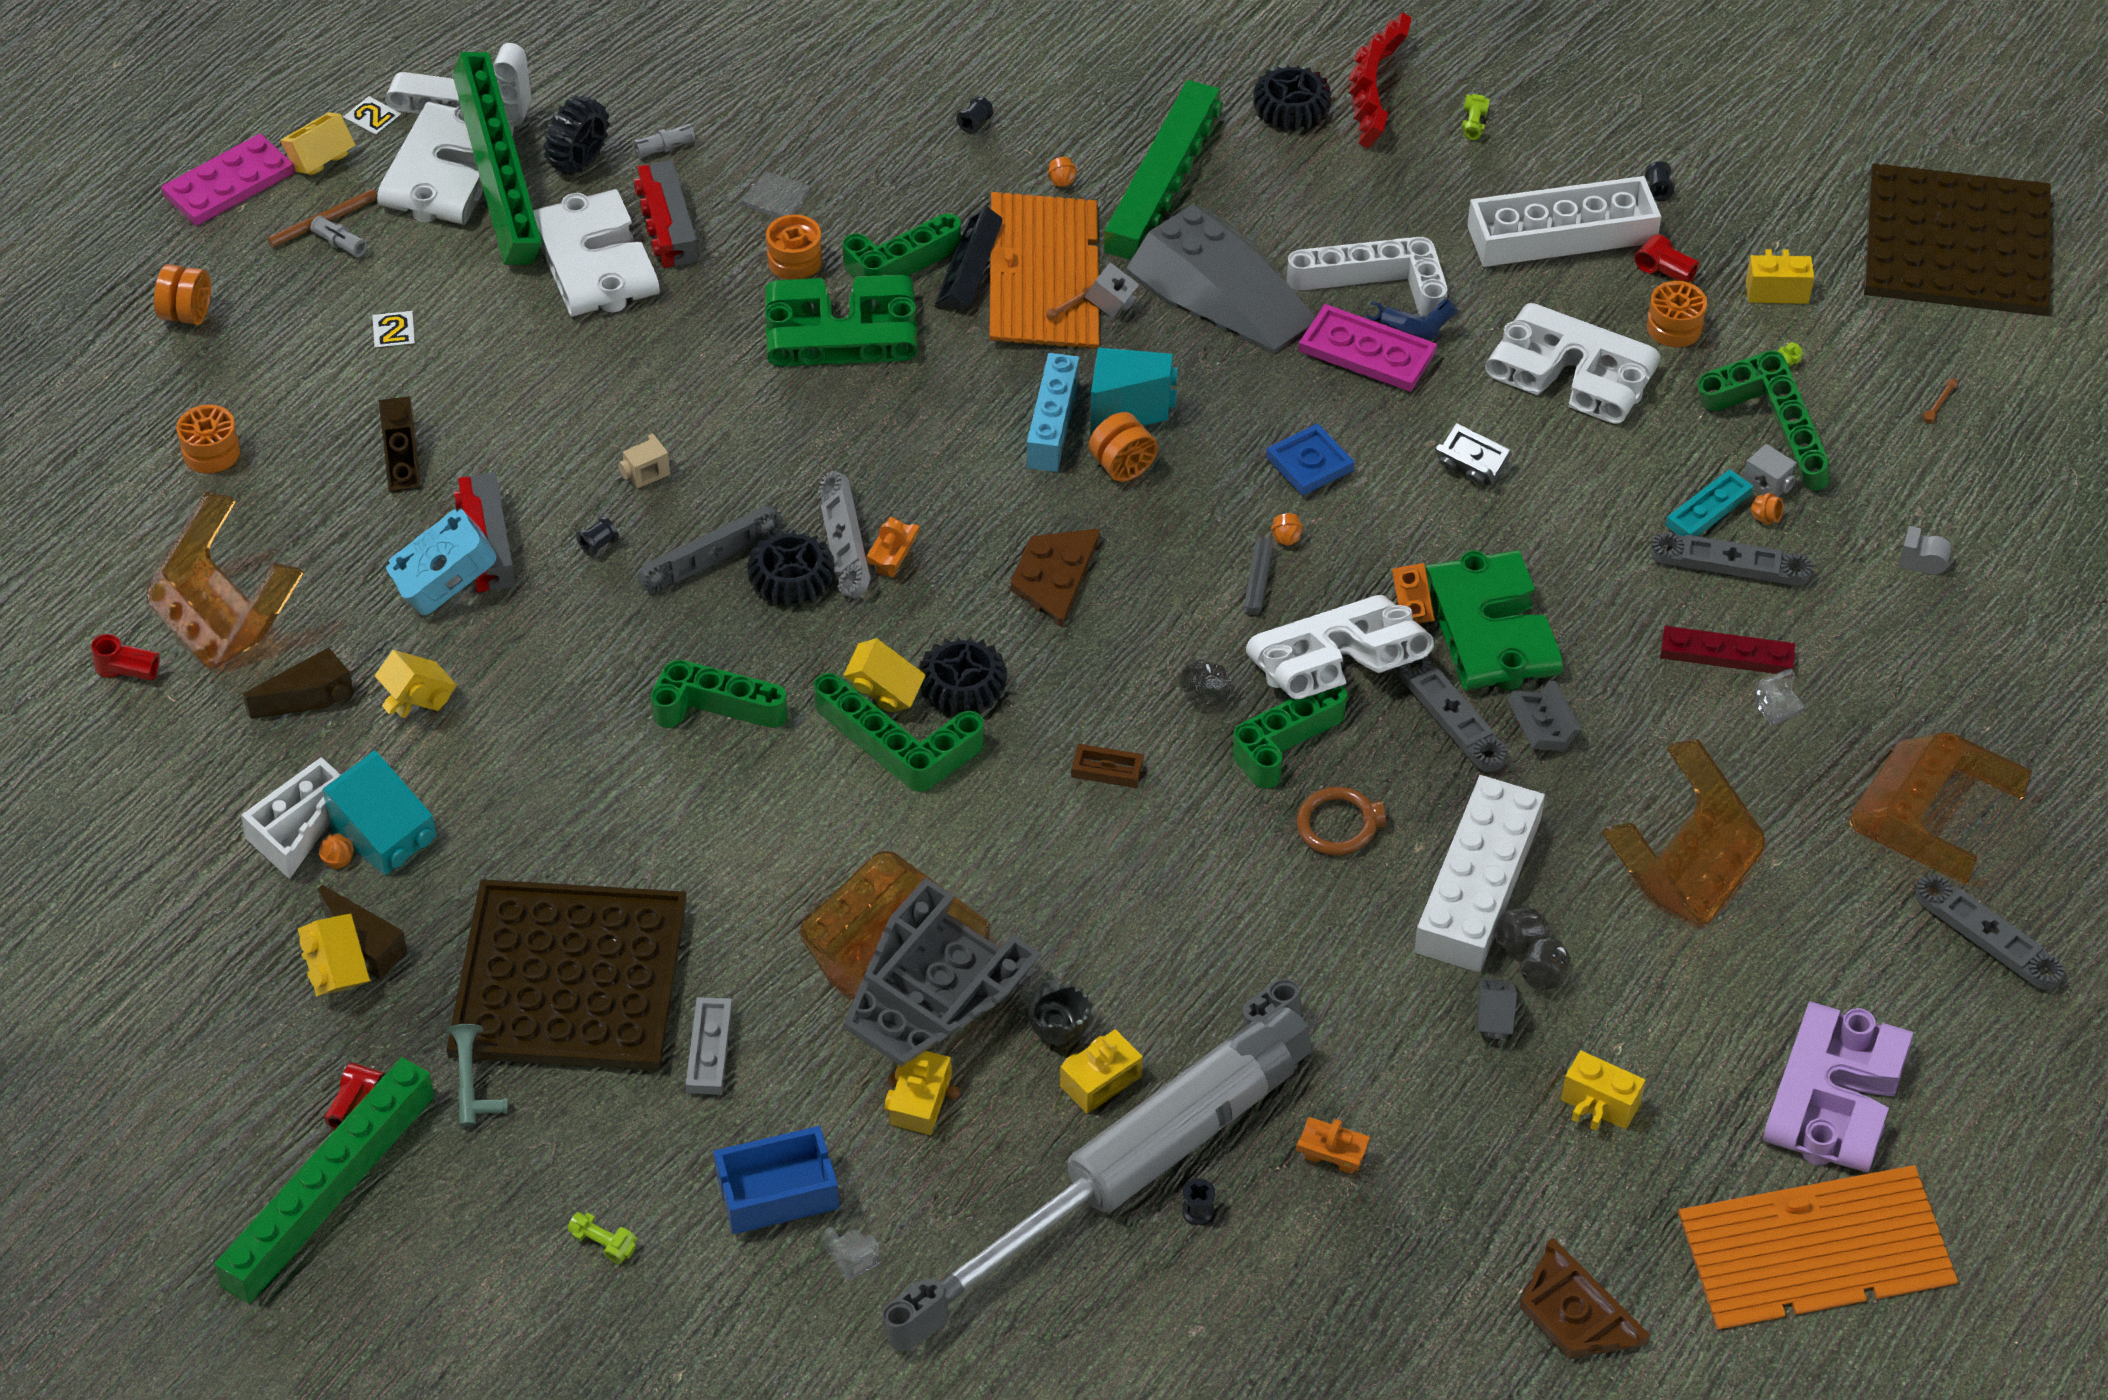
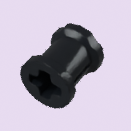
M975 96L970 101V106L957 114L956 121L959 127L966 133H977L980 129V124L993 116V106L986 98Z
M1656 161L1650 163L1645 171V178L1649 181V189L1654 200L1657 201L1669 199L1675 192L1674 184L1670 180L1671 167L1666 162Z
M606 516L598 518V523L587 530L581 529L576 532L578 544L590 557L597 554V549L608 542L615 543L618 541L619 536L615 525Z
M1197 1178L1188 1181L1184 1185L1182 1193L1184 1200L1182 1216L1191 1225H1205L1213 1219L1215 1188L1212 1183L1205 1179Z

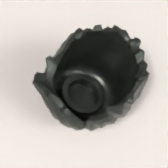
M1042 982L1035 992L1028 1010L1029 1023L1032 1026L1033 1032L1040 1039L1055 1046H1064L1072 1041H1077L1083 1035L1089 1021L1092 1019L1090 1014L1093 1004L1087 1000L1089 996L1083 993L1084 989L1074 987L1073 985L1069 987L1061 986L1060 982L1051 987L1050 983Z

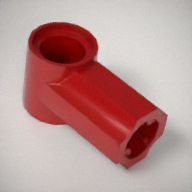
M1659 234L1652 235L1634 256L1637 267L1643 272L1651 274L1658 270L1672 278L1688 283L1693 281L1700 264L1699 261L1674 250L1671 242Z
M112 634L99 635L91 643L94 669L99 676L111 678L123 674L149 681L155 679L160 663L159 653L123 645L120 639Z
M354 1062L349 1063L341 1077L340 1091L324 1116L325 1123L335 1131L386 1073Z

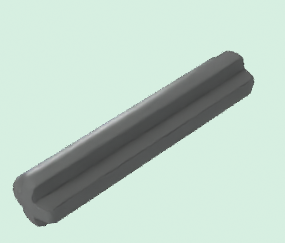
M1261 536L1256 539L1244 602V612L1247 615L1258 616L1262 610L1273 550V540L1270 537L1264 538Z

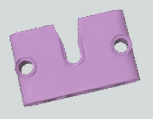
M1809 1001L1767 1121L1763 1141L1800 1152L1813 1165L1821 1166L1833 1162L1869 1173L1883 1133L1884 1121L1889 1108L1858 1092L1895 1096L1914 1032L1882 1023V1025L1875 1024L1874 1016L1864 1009H1851L1844 1015L1841 1014V1010Z

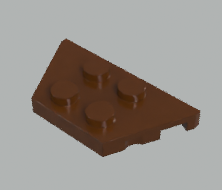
M1089 529L1030 536L1010 582V591L1021 599L1029 601L1030 605L1037 611L1045 610L1054 617L1056 625L1063 627L1100 540V530Z
M1551 1238L1546 1245V1250L1540 1263L1537 1264L1530 1285L1527 1286L1522 1296L1520 1309L1569 1359L1647 1345L1650 1340V1334L1554 1238Z

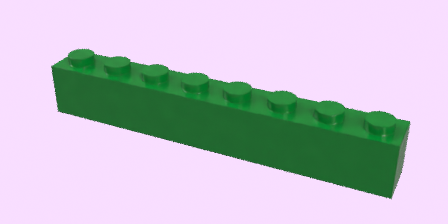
M460 52L452 76L503 264L533 265L542 241L489 52Z
M1191 80L1185 82L1104 230V253L1132 260L1147 234L1161 225L1162 215L1164 212L1168 213L1171 208L1174 193L1180 192L1184 174L1190 173L1194 156L1199 155L1201 152L1204 137H1209L1212 131L1214 118H1219L1221 115L1223 101H1219L1220 88Z
M403 1057L394 1064L214 1263L221 1288L247 1304H250L435 1098L431 1076L428 1071Z

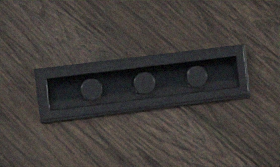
M988 206L968 217L936 299L935 307L937 309H964L970 307L1003 222L1002 217Z

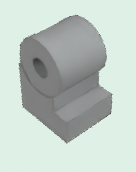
M1909 526L1899 568L1929 574L1944 572L1948 566L1952 549L1950 542L1940 536L1928 537L1920 535L1921 528Z

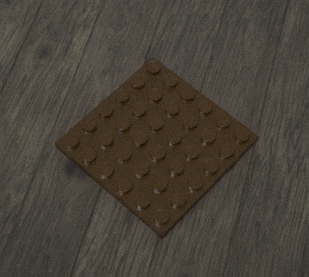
M1872 163L1869 180L1864 295L2048 316L2050 308L2051 183Z
M480 879L451 1026L475 1024L483 1027V1031L475 1036L472 1059L660 1071L687 904L686 891ZM449 1034L446 1048L448 1058H459L456 1040L452 1034Z

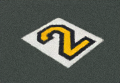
M368 96L343 117L377 134L401 115V113Z
M412 311L372 315L374 347L415 343Z

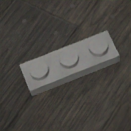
M696 998L686 1078V1093L718 1095L723 1093L733 1008L732 999Z

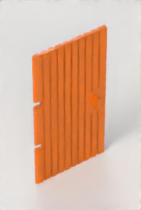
M991 192V209L1002 217L1003 222L990 253L989 341L1003 340V342L1014 341L1015 343L1067 345V347L1078 346L1079 348L1089 347L1098 349L1100 347L1099 308L1091 301L1082 300L1058 314L1055 320H1049L1046 316L1048 309H1056L1081 295L1083 289L1086 287L1091 288L1099 277L1098 247L1088 245V243H1098V202L1096 200L1086 201L1085 199L1074 200V198L1064 199L1063 197L1054 198L1026 194L1024 196L1022 194L1012 195V193Z
M1915 1165L1678 1210V1215L1683 1225V1230L1687 1237L1686 1239L1717 1330L1785 1317L1783 1305L1788 1304L1792 1305L1794 1314L1798 1315L1866 1302L1867 1298L1864 1290L1871 1288L1875 1298L1882 1299L1958 1284V1279L1948 1257V1252L1944 1246L1938 1225H1936L1935 1217Z

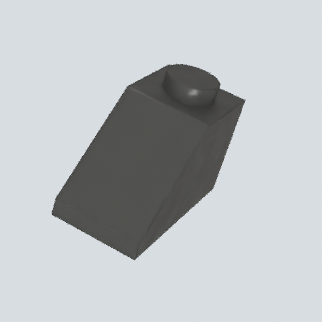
M1478 979L1476 1026L1477 1031L1484 1032V1037L1502 1039L1505 1038V1034H1513L1517 995L1514 981Z

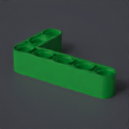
M1766 351L1706 372L1699 378L1697 384L1701 405L1708 411H1719L1765 395L1792 460L1797 462L1796 469L1803 485L1810 490H1821L1828 485L1830 472L1827 455L1785 357L1780 352ZM1711 390H1718L1716 392L1709 393V391ZM1781 394H1788V395L1783 396V397H1780V396H1779V395H1781ZM1790 419H1798L1797 421L1793 422L1789 421ZM1804 443L1809 444V445L1804 446V447L1799 446V445L1804 444ZM1816 468H1817V469H1820L1819 471H1816V472H1811V471H1810V470L1816 469Z
M824 673L814 681L815 708L817 712L913 791L923 792L931 789L983 749L984 722L983 718L976 712L966 711L958 714L923 741L919 742L840 676L834 673Z

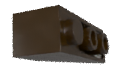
M408 396L378 400L389 492L419 489L421 484L411 398Z

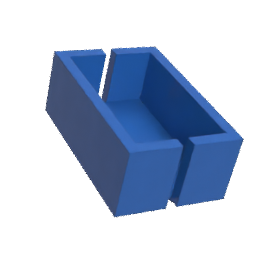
M820 1126L713 1151L716 1177L732 1235L839 1209L838 1184L831 1160L828 1158V1150Z

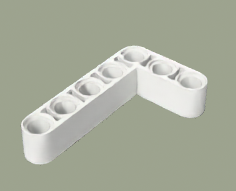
M506 43L500 48L493 68L507 119L512 120L514 127L521 125L531 104V92L525 51L517 44ZM400 72L394 76L385 98L386 103L392 109L416 114L421 113L427 102L455 108L460 106L453 79Z
M1412 237L1293 251L1288 257L1287 283L1295 290H1312L1408 279L1418 313L1422 316H1427L1443 298L1447 297V285L1434 244L1428 238Z

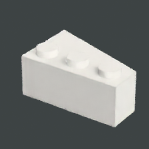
M322 757L241 815L245 839L289 879L329 825L322 789L341 774Z

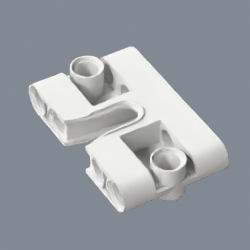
M432 102L425 104L381 182L377 197L378 205L401 211L412 209L413 217L420 222H430L436 218L462 225L468 222L483 194V189L479 187L480 175L461 105L455 108ZM508 120L513 136L514 124L512 120Z
M617 189L590 196H585L581 193H571L563 198L562 203L533 210L542 241L540 248L571 317L596 311L599 305L606 312H618L625 308L627 304L626 298H631L634 301L660 293L656 273L642 242L629 243L633 241V236L629 231V225L632 224V221Z
M1529 303L1522 308L1513 322L1505 326L1503 339L1487 360L1485 370L1495 380L1539 395L1557 379L1564 367L1576 366L1568 407L1604 421L1618 424L1624 421L1633 405L1641 401L1643 389L1660 364L1661 356L1655 348L1546 307Z
M1376 595L1259 633L1248 641L1246 653L1266 673L1269 686L1282 688L1292 698L1301 699L1346 684L1340 663L1343 661L1342 654L1351 655L1364 667L1380 673L1426 657L1433 648L1434 640L1425 629L1413 621L1412 610L1409 607L1395 605L1386 596Z

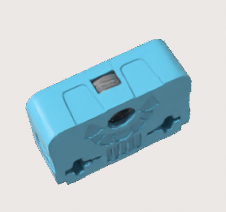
M454 509L414 539L404 549L388 560L390 564L386 569L398 587L401 596L418 613L428 615L489 569L495 563L497 556L481 528L462 509L458 512Z

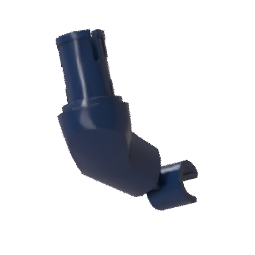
M1445 297L1427 316L1410 314L1393 307L1385 308L1383 304L1378 302L1370 303L1378 306V315L1374 317L1366 314V316L1370 320H1381V324L1425 340H1433L1440 336L1439 333L1441 331L1439 329L1459 310Z

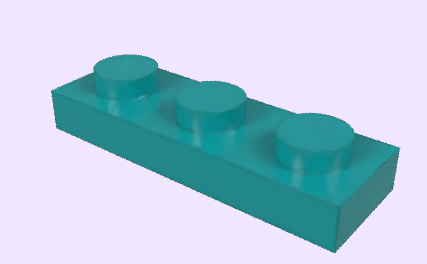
M1729 469L1668 515L1665 526L1679 536H1699L1750 497L1754 486Z

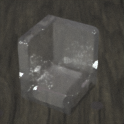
M1792 669L1758 681L1754 703L1771 725L1804 712V704L1792 690L1795 677Z
M832 1227L825 1230L826 1250L847 1281L880 1265L879 1244L872 1234L863 1237L860 1231L855 1229L838 1237Z

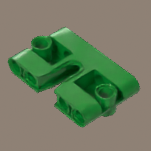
M906 275L855 277L849 298L850 312L847 317L842 319L835 318L831 313V300L823 278L775 280L765 286L766 350L768 362L775 366L892 362L913 359L918 353L913 280Z
M1477 550L1465 552L1459 560L1425 565L1432 607L1464 691L1493 687L1495 684L1505 690H1515L1523 685L1524 678L1530 677L1531 680L1562 674V657L1546 615H1517L1532 609L1533 605L1530 595L1535 592L1534 585L1519 550L1489 555Z

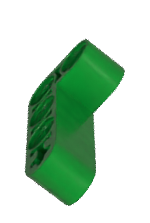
M942 214L879 246H876L863 234H849L843 239L844 268L854 279L859 276H909L955 253L961 238V220L954 214Z
M673 660L667 663L651 692L654 722L664 728L678 725L682 721L688 707L770 728L783 725L788 717L787 696L782 686L685 660Z
M1341 685L1301 699L1292 698L1236 726L1233 736L1232 757L1257 787L1269 789L1279 784L1282 768L1281 752L1338 725L1344 720L1347 700L1345 687Z

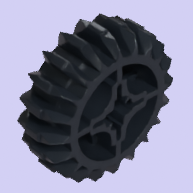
M1287 64L1285 68L1276 66L1274 71L1266 70L1264 76H1259L1253 92V105L1258 113V117L1264 118L1265 124L1273 123L1274 129L1281 126L1284 127L1285 131L1289 128H1294L1298 132L1301 127L1309 130L1311 125H1319L1320 120L1326 119V115L1331 108L1332 92L1327 83V78L1321 77L1320 72L1312 73L1310 67L1302 69L1300 65L1290 67Z
M575 95L572 100L567 99L565 105L560 106L558 113L553 115V121L548 125L549 131L544 136L547 139L543 145V148L546 150L544 157L548 159V164L558 171L573 175L575 172H582L584 167H588L595 160L596 156L600 155L602 146H605L604 140L608 136L606 131L610 126V123L607 121L609 114L606 112V107L596 100L583 95L580 97Z
M794 529L791 534H784L780 530L778 536L775 537L768 534L767 541L758 540L757 548L751 549L750 558H748L747 562L748 580L753 586L755 594H761L764 602L772 599L775 606L783 602L787 608H789L791 603H798L802 607L803 602L806 600L814 603L816 596L824 597L826 589L831 587L833 575L835 574L834 557L832 552L829 551L827 543L821 542L818 535L810 537L807 530L801 535L797 534ZM812 564L814 568L811 569L808 566ZM772 568L774 571L770 573L768 569Z
M957 635L955 641L952 642L944 638L942 646L933 644L931 651H925L923 660L920 661L919 670L925 674V678L920 686L923 698L928 699L931 707L939 705L941 713L951 710L953 716H955L958 712L975 710L981 715L983 706L992 709L994 701H1000L1002 691H1005L1007 685V667H1005L1002 654L997 653L994 645L986 647L984 639L976 643L972 636L968 640H961Z

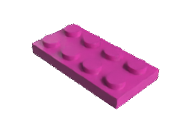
M260 133L162 185L161 189L163 196L197 226L295 173L294 163Z
M1324 304L1299 342V352L1410 392L1432 360L1437 348L1436 343Z

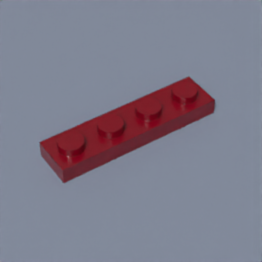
M1664 625L1660 658L1792 676L1795 643Z

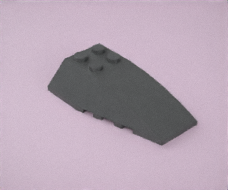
M1194 204L1151 230L1126 267V273L1168 305L1175 308L1180 305L1189 309L1190 315L1198 319L1204 316L1216 322V327L1224 331L1229 329L1239 333V338L1273 354L1305 334L1316 318L1252 240L1216 213Z
M925 878L889 918L842 1026L901 1067L1005 1000L1041 956L1040 952L1013 934L1000 948L948 914L954 896L928 878Z

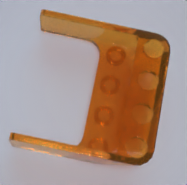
M205 492L149 583L146 596L153 610L206 666L217 667L263 640L304 572L299 567L274 563L249 601L217 567L210 556V545L236 501L231 496Z
M1937 733L1900 741L1895 746L1853 809L1850 816V825L1859 834L1967 885L1972 878L1977 856L1929 833L1922 826L1921 819L1954 769L2019 799H2023L2026 794L2032 771L1952 733Z
M1690 739L1671 743L1667 750L1693 786L1697 798L1696 806L1658 857L1633 823L1607 826L1602 831V834L1642 891L1652 902L1694 924L1703 925L1713 920L1762 854L1765 847V837L1760 826L1700 740Z
M882 851L873 855L807 917L801 925V940L827 980L852 1000H854L862 983L863 975L867 971L889 918L925 878L934 882L898 854L890 851ZM954 896L948 914L989 940L990 922Z

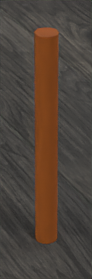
M370 189L267 237V241L271 248L277 247L311 231V223L315 217L321 215L325 219L332 221L378 200V196L374 189Z

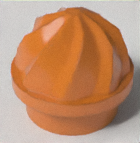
M1059 157L1049 163L1048 178L1055 186L1067 187L1075 181L1077 168L1069 157Z
M1774 493L1757 496L1751 505L1753 517L1767 525L1772 522L1778 523L1783 514V499L1776 497Z
M1285 513L1274 517L1271 533L1278 543L1290 546L1299 541L1300 534L1303 531V524L1299 522L1298 515Z
M340 833L335 835L329 834L319 847L321 860L328 867L334 869L347 866L354 853L352 842Z

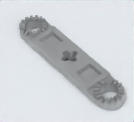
M831 471L826 473L827 477H823L824 481L820 482L822 486L818 488L820 490L818 494L822 500L821 510L830 551L834 557L835 575L839 579V591L852 599H856L866 591L870 581V574L849 480L845 475L837 471Z

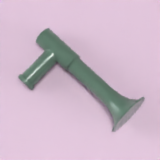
M459 1024L446 1029L447 1033L453 1035L458 1047L459 1125L463 1127L476 1125V1114H507V1098L475 1100L472 1048L475 1036L483 1031L482 1026L475 1024Z

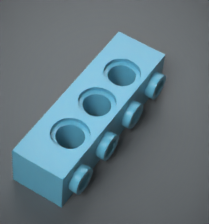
M1048 353L1027 439V468L1058 472L1079 384V356Z

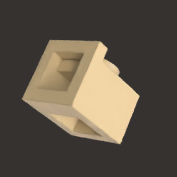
M653 433L648 435V441L623 451V461L618 462L621 475L625 480L630 479L636 489L670 475L668 452Z

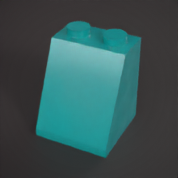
M1098 347L1091 389L1090 436L1105 419L1120 412L1133 414L1143 426L1168 420L1170 407H1176L1177 389H1171L1172 386L1177 385L1178 367H1172L1173 354Z
M375 750L322 789L331 831L334 834L340 833L348 838L353 844L354 851L383 875H387L394 868L402 866L411 855L419 849L428 846L436 837L433 815Z

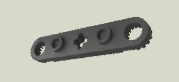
M773 506L762 507L648 562L640 570L638 580L648 592L655 593V590L658 592L660 588L664 589L665 585L671 582L675 584L757 544L758 540L768 537V534L775 535L774 531H779L778 527L782 526V516ZM656 572L659 573L655 578H653L652 574L656 575Z
M1664 532V534L1658 533V536H1654L1651 545L1652 557L1663 564L1790 585H1803L1807 583L1811 578L1813 563H1811L1810 558L1807 559L1806 555L1801 556L1802 554L1800 553L1798 555L1796 553L1788 554L1782 553V550L1692 535H1686L1685 537L1677 534L1673 535L1672 532L1670 534H1667V532ZM1669 545L1675 550L1669 551V553H1667V550L1663 552V549L1660 550V546ZM1728 556H1734L1735 561H1729ZM1797 566L1804 571H1801V574L1800 572L1796 574L1795 571L1792 573V570L1789 571V567Z
M1428 656L1410 662L1421 667V670L1418 669L1417 672L1416 670L1412 672L1411 669L1409 671L1408 668L1405 669L1407 664L1396 668L1398 677L1479 769L1493 772L1505 765L1507 756L1505 744L1498 740L1494 735V731L1437 667H1434L1428 660ZM1446 707L1451 709L1450 711L1445 712ZM1493 751L1498 756L1494 757V760L1493 758L1488 760V757L1485 759V756H1482V752Z
M1927 874L1926 877H1921L1917 884L1915 896L1922 906L2035 987L2051 990L2060 985L2065 968L2063 967V962H2059V958L2056 959L2054 955L2044 951L2043 947L1961 888L1957 889L1950 882H1947L1946 878L1943 879L1941 875L1938 877L1936 874H1932V876ZM1926 888H1936L1942 892V895H1938V897L1934 895L1932 897L1930 894L1929 896ZM1993 928L1995 930V933L1990 932L1988 935L1983 932L1984 929L1989 930ZM2037 968H2049L2054 972V976L2051 975L2050 978L2049 976L2045 978V975L2040 976L2041 973H2037Z

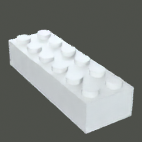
M1640 176L1470 199L1467 226L1482 266L1486 267L1644 245L1652 235L1659 234L1661 215L1645 177Z
M1479 775L1417 926L1414 953L1481 973L1541 821L1545 794Z

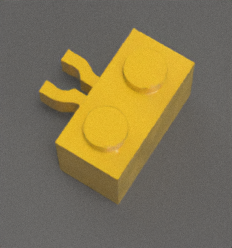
M332 112L324 114L280 140L290 161L294 163L295 171L308 175H313L323 170V164L330 160L337 161L349 154L347 150L356 146L341 114Z
M1766 249L1765 255H1750L1746 276L1748 303L1809 304L1814 282L1811 256H1789V250L1783 249L1782 256H1773L1772 249Z
M876 638L858 643L843 677L853 683V687L857 691L867 694L876 700L877 705L881 709L888 712H896L911 708L925 678V674Z
M392 650L374 675L391 694L385 700L382 707L388 714L393 715L397 712L403 718H406L410 712L412 704L439 711L457 687V684L436 661Z
M351 913L316 920L298 928L300 946L304 951L301 954L303 960L307 961L309 968L307 975L314 986L316 997L349 990L370 981Z
M1115 1029L1106 1036L1097 1037L1088 1048L1079 1054L1069 1056L1060 1066V1087L1088 1114L1142 1077L1143 1056Z
M1580 1050L1565 1075L1561 1100L1576 1107L1573 1111L1572 1120L1577 1123L1582 1115L1590 1113L1593 1115L1590 1128L1595 1131L1598 1130L1602 1119L1626 1130L1641 1104L1646 1079Z
M925 1051L902 1067L897 1064L895 1079L898 1081L895 1090L890 1089L888 1091L884 1104V1110L888 1111L890 1125L932 1135L952 1076L951 1057Z

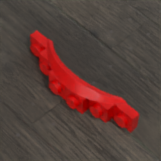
M1403 12L1395 21L1390 20L1381 34L1376 33L1366 47L1361 46L1354 57V61L1357 62L1356 66L1349 76V80L1352 82L1348 94L1351 95L1354 111L1353 119L1360 123L1358 130L1361 131L1358 144L1367 149L1384 131L1388 112L1382 109L1378 97L1377 67L1378 62L1392 55L1408 36L1412 17Z

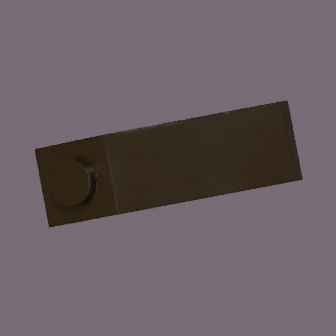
M328 647L243 693L247 715L250 719L326 708L345 699L354 691L350 671Z
M321 885L318 888V893L324 914L327 918L351 913L367 972L381 980L407 953L403 930L326 886Z

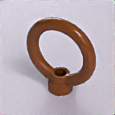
M1328 787L1311 794L1301 804L1297 813L1296 825L1300 837L1310 848L1323 854L1339 856L1354 853L1366 846L1373 838L1376 829L1386 827V816L1383 801L1371 802L1364 794L1351 788ZM1327 801H1348L1362 811L1364 826L1360 833L1350 840L1343 842L1326 841L1318 837L1311 829L1310 817L1312 812L1319 805Z

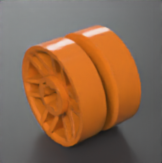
M785 215L777 218L768 226L766 230L768 266L775 275L787 280L805 279L814 275L821 268L823 261L821 229L813 219L803 215Z
M164 265L158 275L154 291L156 316L161 320L174 322L179 320L182 323L200 325L208 312L210 304L211 280L209 273L204 269L191 267L186 269L183 266Z
M1669 281L1657 286L1651 295L1647 318V331L1649 335L1658 343L1668 347H1686L1695 343L1702 334L1707 307V298L1703 291L1697 286L1684 281Z
M200 405L186 411L179 418L176 426L183 460L190 469L200 473H216L229 468L237 461L240 455V444L233 415L227 409L218 405Z
M1120 412L1105 419L1094 430L1088 445L1092 456L1114 480L1119 482L1129 481L1145 472L1155 460L1158 452V443L1155 438L1129 412Z

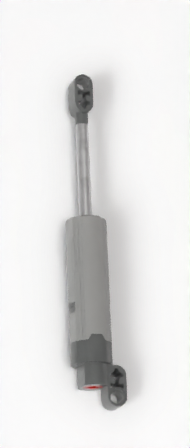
M1281 979L1262 990L1243 1006V1029L1228 1040H1225L1074 1152L1068 1158V1173L1073 1184L943 1281L939 1282L935 1279L921 1280L891 1301L882 1312L889 1345L896 1350L902 1351L915 1347L948 1321V1304L1085 1201L1098 1211L1111 1213L1294 1074V1065L1312 1052L1309 1027L1302 1018L1303 1011L1299 985L1293 980Z

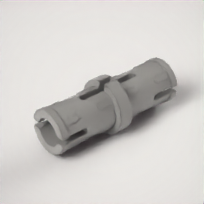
M686 124L672 130H658L657 134L634 140L633 145L636 155L641 159L662 151L668 153L671 152L672 148L695 142V135L691 125Z
M321 215L315 217L311 223V231L328 240V243L334 248H342L355 257H360L365 253L367 242L350 233L349 229L344 225H336Z

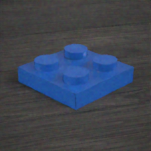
M1318 423L1266 448V458L1302 496L1354 471L1355 462Z

